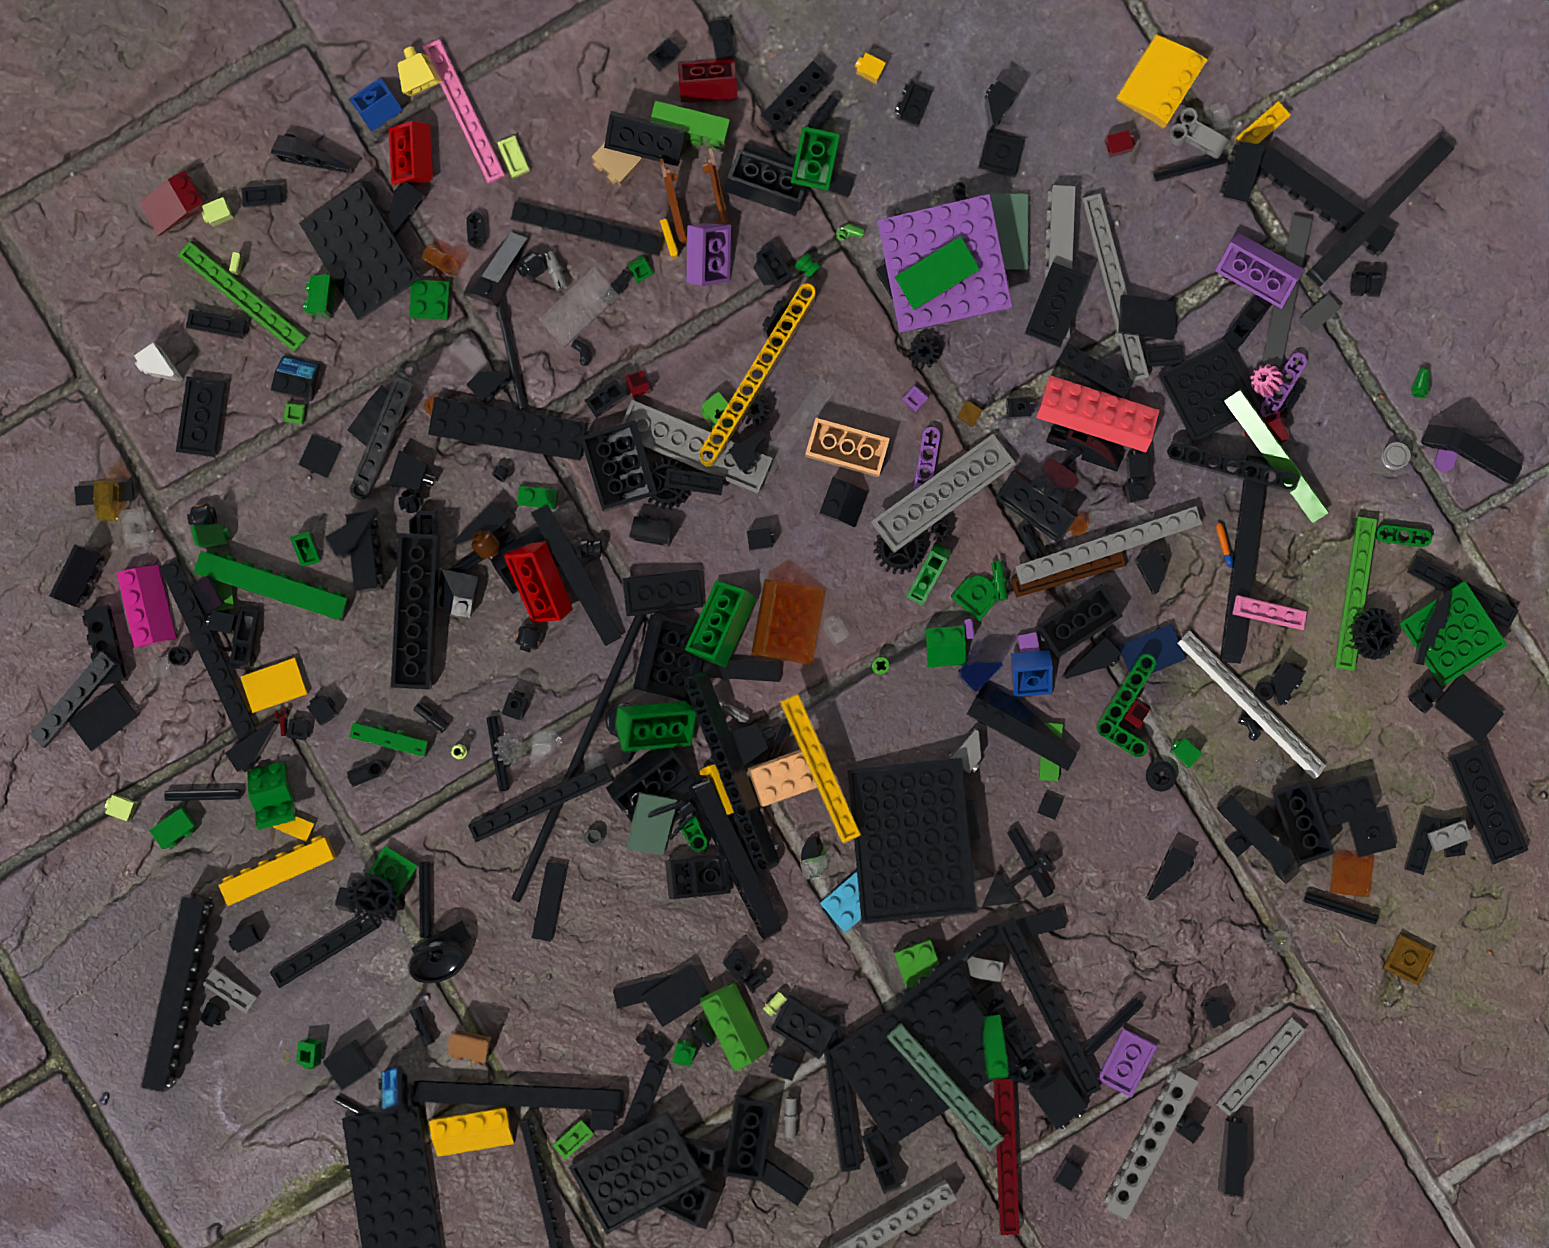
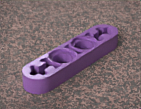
M1302 353L1291 355L1281 373L1282 375L1290 373L1293 380L1291 383L1283 381V385L1278 386L1283 393L1281 399H1275L1270 394L1264 398L1261 403L1262 408L1258 410L1262 418L1271 415V413L1264 414L1265 410L1263 409L1271 403L1268 401V398L1273 403L1278 404L1277 406L1274 404L1271 407L1270 411L1272 414L1280 409L1306 366L1307 359ZM1299 357L1300 363H1302V365L1296 366L1294 371L1288 369V366L1292 368L1295 364V361L1293 359H1297Z
M928 427L923 432L913 491L921 486V483H917L918 480L927 482L934 475L940 439L939 430L935 427ZM930 431H934L933 434L937 436L933 438L931 444H935V448L924 446V442L928 444L929 437L926 434H929ZM926 449H930L933 452V458L930 460L923 458V451ZM922 468H927L930 471V476L927 479L919 475Z

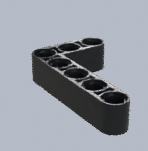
M1428 424L1421 443L1429 448L1455 452L1509 484H1515L1522 469V465L1458 428Z
M1232 795L1228 796L1216 807L1271 864L1275 874L1285 884L1301 872L1292 854Z

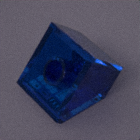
M1001 662L965 663L958 670L960 674L957 677L973 693H976L1003 664Z

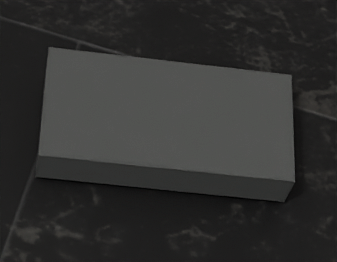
M1328 294L1299 320L1312 334L1340 310L1341 307Z

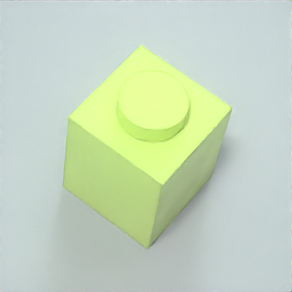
M224 197L202 205L204 210L202 216L205 222H209L213 227L234 218L229 204Z
M112 795L106 801L105 808L107 810L105 813L125 821H132L138 802L119 795Z

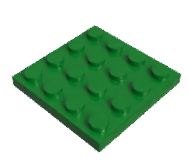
M1465 581L1450 589L1451 594L1446 628H1437L1435 647L1427 646L1425 664L1441 687L1507 646V643ZM1438 597L1399 622V625L1415 649L1423 625Z

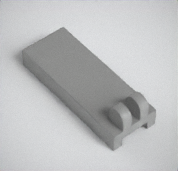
M216 968L211 971L202 984L245 1014L257 999L256 995Z

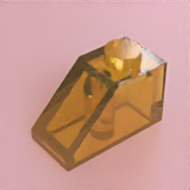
M94 480L93 501L98 521H117L118 482Z

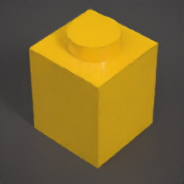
M865 53L864 57H859L855 65L857 67L856 74L877 84L886 63Z

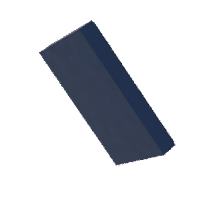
M1172 624L1118 645L1128 672L1137 658L1143 653L1150 654L1156 661L1152 673L1186 659L1182 648L1177 644L1179 641ZM1148 657L1143 658L1141 661L1142 667H1149L1151 659ZM1134 674V675H1132V677H1131L1132 681H1135V680L1141 678V675H1140V674Z

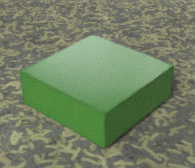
M286 402L283 421L304 424L306 405Z

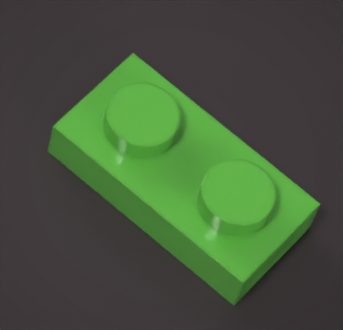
M581 1119L556 1141L553 1147L566 1160L591 1138L594 1132Z

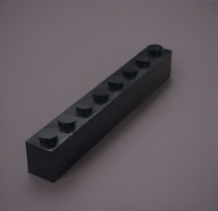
M1270 146L1262 156L1257 174L1262 178L1267 177L1276 188L1288 192L1287 195L1291 199L1296 201L1298 199L1307 210L1315 211L1324 222L1332 223L1338 232L1346 233L1365 214V212ZM1381 224L1361 245L1366 248L1365 250L1369 254L1379 256L1395 234Z

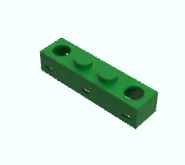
M359 723L352 724L349 738L423 757L427 755L430 742L407 736L405 731L396 729L394 733L388 731L389 727L377 725V728Z

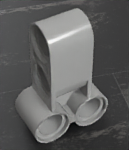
M1193 108L1184 109L1180 115V124H1175L1170 130L1171 143L1175 146H1182L1187 142L1208 155L1219 158L1229 140L1198 122L1197 112ZM1187 116H1191L1194 118V120L1191 122H1186L1184 118ZM1176 132H1181L1184 134V136L1181 138H1176L1174 134Z

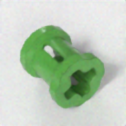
M884 657L876 658L872 663L873 671L879 675L885 674L889 670V661ZM884 661L885 670L881 669L878 671L876 669L878 667L876 662Z

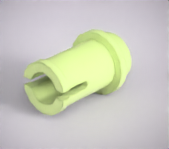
M457 744L452 748L451 754L456 759H463L467 755V749L464 745ZM458 748L462 752V754L457 755L456 750Z
M778 991L768 1004H764L765 1007L763 1009L770 1016L776 1015L775 1012L787 999Z

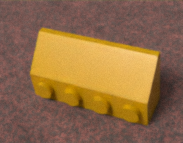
M508 1106L434 1117L429 1121L431 1138L437 1157L514 1144Z

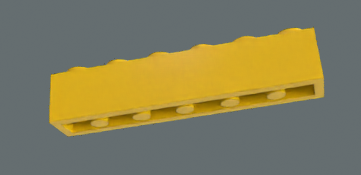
M320 835L311 839V844L307 846L302 843L293 847L294 851L289 854L284 851L275 855L276 859L271 862L266 859L257 863L259 867L253 870L251 867L241 870V875L235 878L233 875L222 879L223 883L218 886L227 906L336 859L337 857L328 837L322 838Z

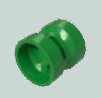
M806 253L797 262L795 267L799 271L802 270L804 276L809 280L818 272L821 265L818 262L813 263L812 256Z

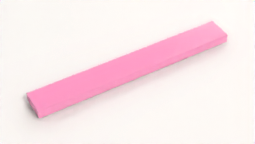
M438 39L424 46L423 49L442 80L440 84L488 184L505 177L441 40Z

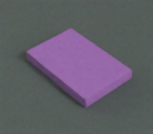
M1122 1028L1096 1079L1132 1098L1158 1046Z

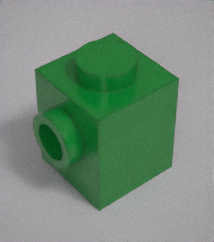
M682 1039V1042L678 1041L672 1062L690 1067L696 1049L693 1042Z

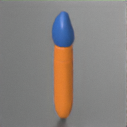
M1218 522L1216 529L1224 554V561L1231 568L1233 566V557L1230 554L1224 527Z

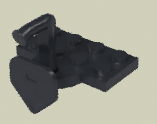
M1078 446L1072 447L1071 452L1062 464L1056 460L1048 459L1042 466L1044 475L1037 476L1033 480L1015 470L995 498L1055 542H1058L1079 515L1063 502L1065 500V490L1073 491L1079 482L1077 476L1068 469L1076 458L1082 454L1081 448Z

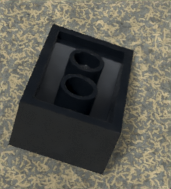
M383 385L371 396L347 429L365 446L369 442L389 393V390ZM407 406L404 409L395 433L414 413Z
M700 1183L657 1208L696 1228L707 1229L721 1192Z

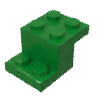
M285 761L248 771V797L255 811L257 829L262 830L295 821V795L287 779Z

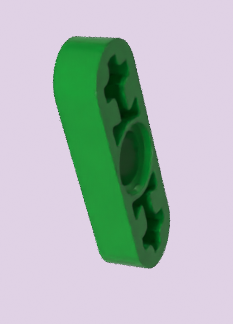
M1382 525L1375 532V538L1381 543L1422 548L1432 542L1431 533L1423 529ZM1386 529L1387 533H1394V541L1392 540L1393 536H1387L1383 539V535H1380V532ZM1401 531L1408 533V540L1405 542L1400 541L1398 538V534ZM1424 534V537L1427 538V541H1424L1423 544L1418 539H1414L1413 543H1411L1413 536L1418 537Z

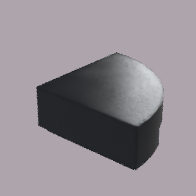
M815 837L804 844L801 851V861L820 856Z

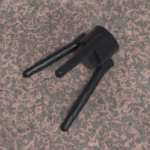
M681 800L677 804L648 815V818L678 808L676 810L678 815L672 819L671 824L680 818L685 820L669 836V840H672L694 818L696 811L688 800L685 802Z

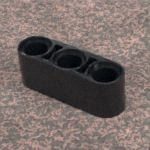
M765 1158L761 1182L798 1206L809 1189Z

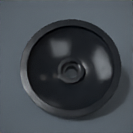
M449 941L433 942L421 947L414 953L408 963V970L411 977L418 982H442L453 977L463 968L466 955L463 948L456 943Z

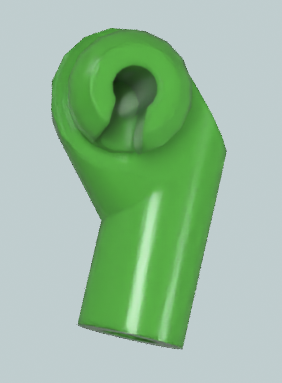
M847 224L837 230L836 237L840 241H844L852 235L862 238L865 230Z

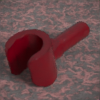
M284 709L283 717H279V712L276 710L275 717L280 723L281 736H286L285 720L288 718V713Z

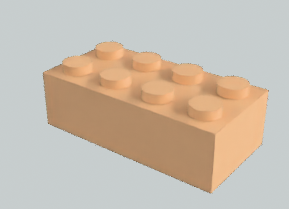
M815 418L805 457L879 478L890 438Z
M820 743V745H821V747H822V749H823V752H824V754H825V756H826V758H827V755H826L824 746H823V744ZM801 750L747 768L758 802L762 807L817 788Z

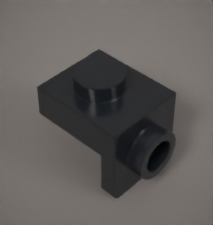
M666 38L660 47L648 55L647 59L660 72L676 60L680 50L675 43Z

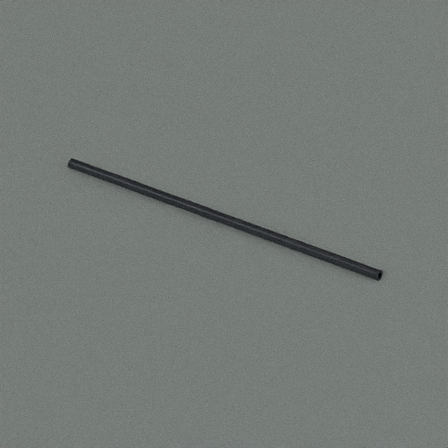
M646 614L634 616L562 782L575 777ZM563 804L550 809L512 895V900L521 901Z

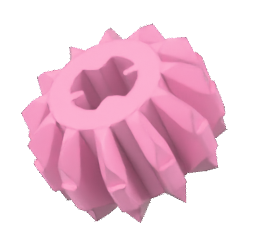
M1266 364L1263 367L1260 365L1258 371L1253 370L1255 375L1250 377L1252 381L1250 385L1257 395L1267 397L1270 394L1274 396L1275 390L1280 391L1278 386L1283 385L1281 380L1283 375L1276 366Z

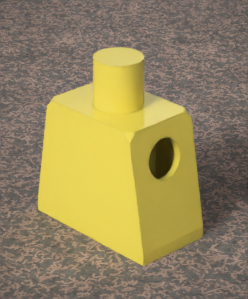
M414 47L404 49L406 59L398 63L400 82L404 94L413 96L442 82L427 55L423 53L417 54Z

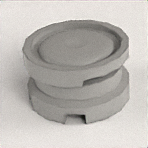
M1391 443L1384 448L1381 454V461L1384 467L1393 471L1400 470L1410 461V450L1403 443Z

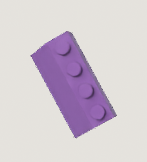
M1239 232L1230 242L1216 269L1217 273L1281 309L1305 271L1303 268Z

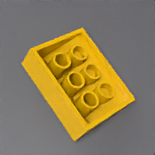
M1156 34L1116 99L1164 129L1208 59L1187 47Z

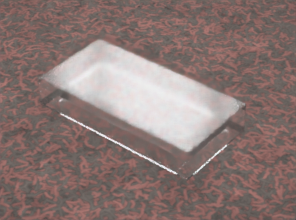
M462 334L448 347L475 375L489 363Z

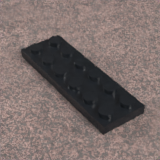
M1481 743L1447 757L1491 865L1529 851L1485 744Z

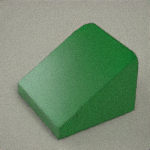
M643 255L636 257L626 264L637 283L654 274Z

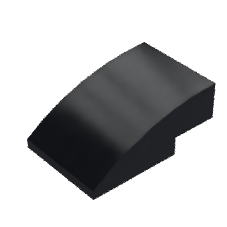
M721 855L665 861L669 899L695 898L731 893L729 872Z

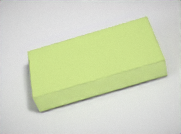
M515 135L497 142L512 178L530 172Z

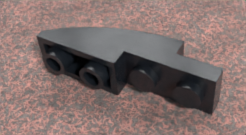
M1052 425L1047 436L1046 443L1070 451L1072 447L1078 446L1082 450L1081 460L1118 472L1123 460V456L1101 438L1080 431L1067 430Z

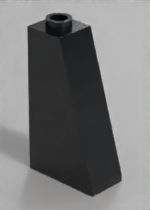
M1231 1117V1120L1225 1119L1218 1190L1225 1196L1243 1198L1248 1124L1238 1117Z

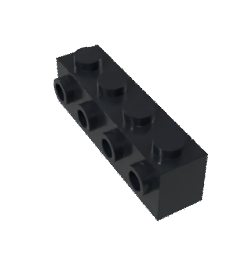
M812 61L761 114V121L776 135L780 132L784 133L790 126L789 122L793 118L797 119L803 113L802 109L805 105H811L816 99L815 95L819 91L823 92L829 86L830 76Z

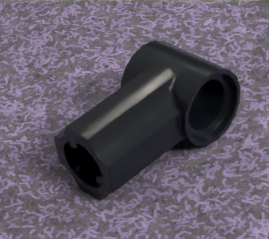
M382 760L371 761L347 771L348 780L352 787L383 776L387 771V765ZM375 763L379 764L381 767V771L379 774H376L373 771V765Z

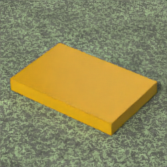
M296 658L240 677L252 713L308 694Z

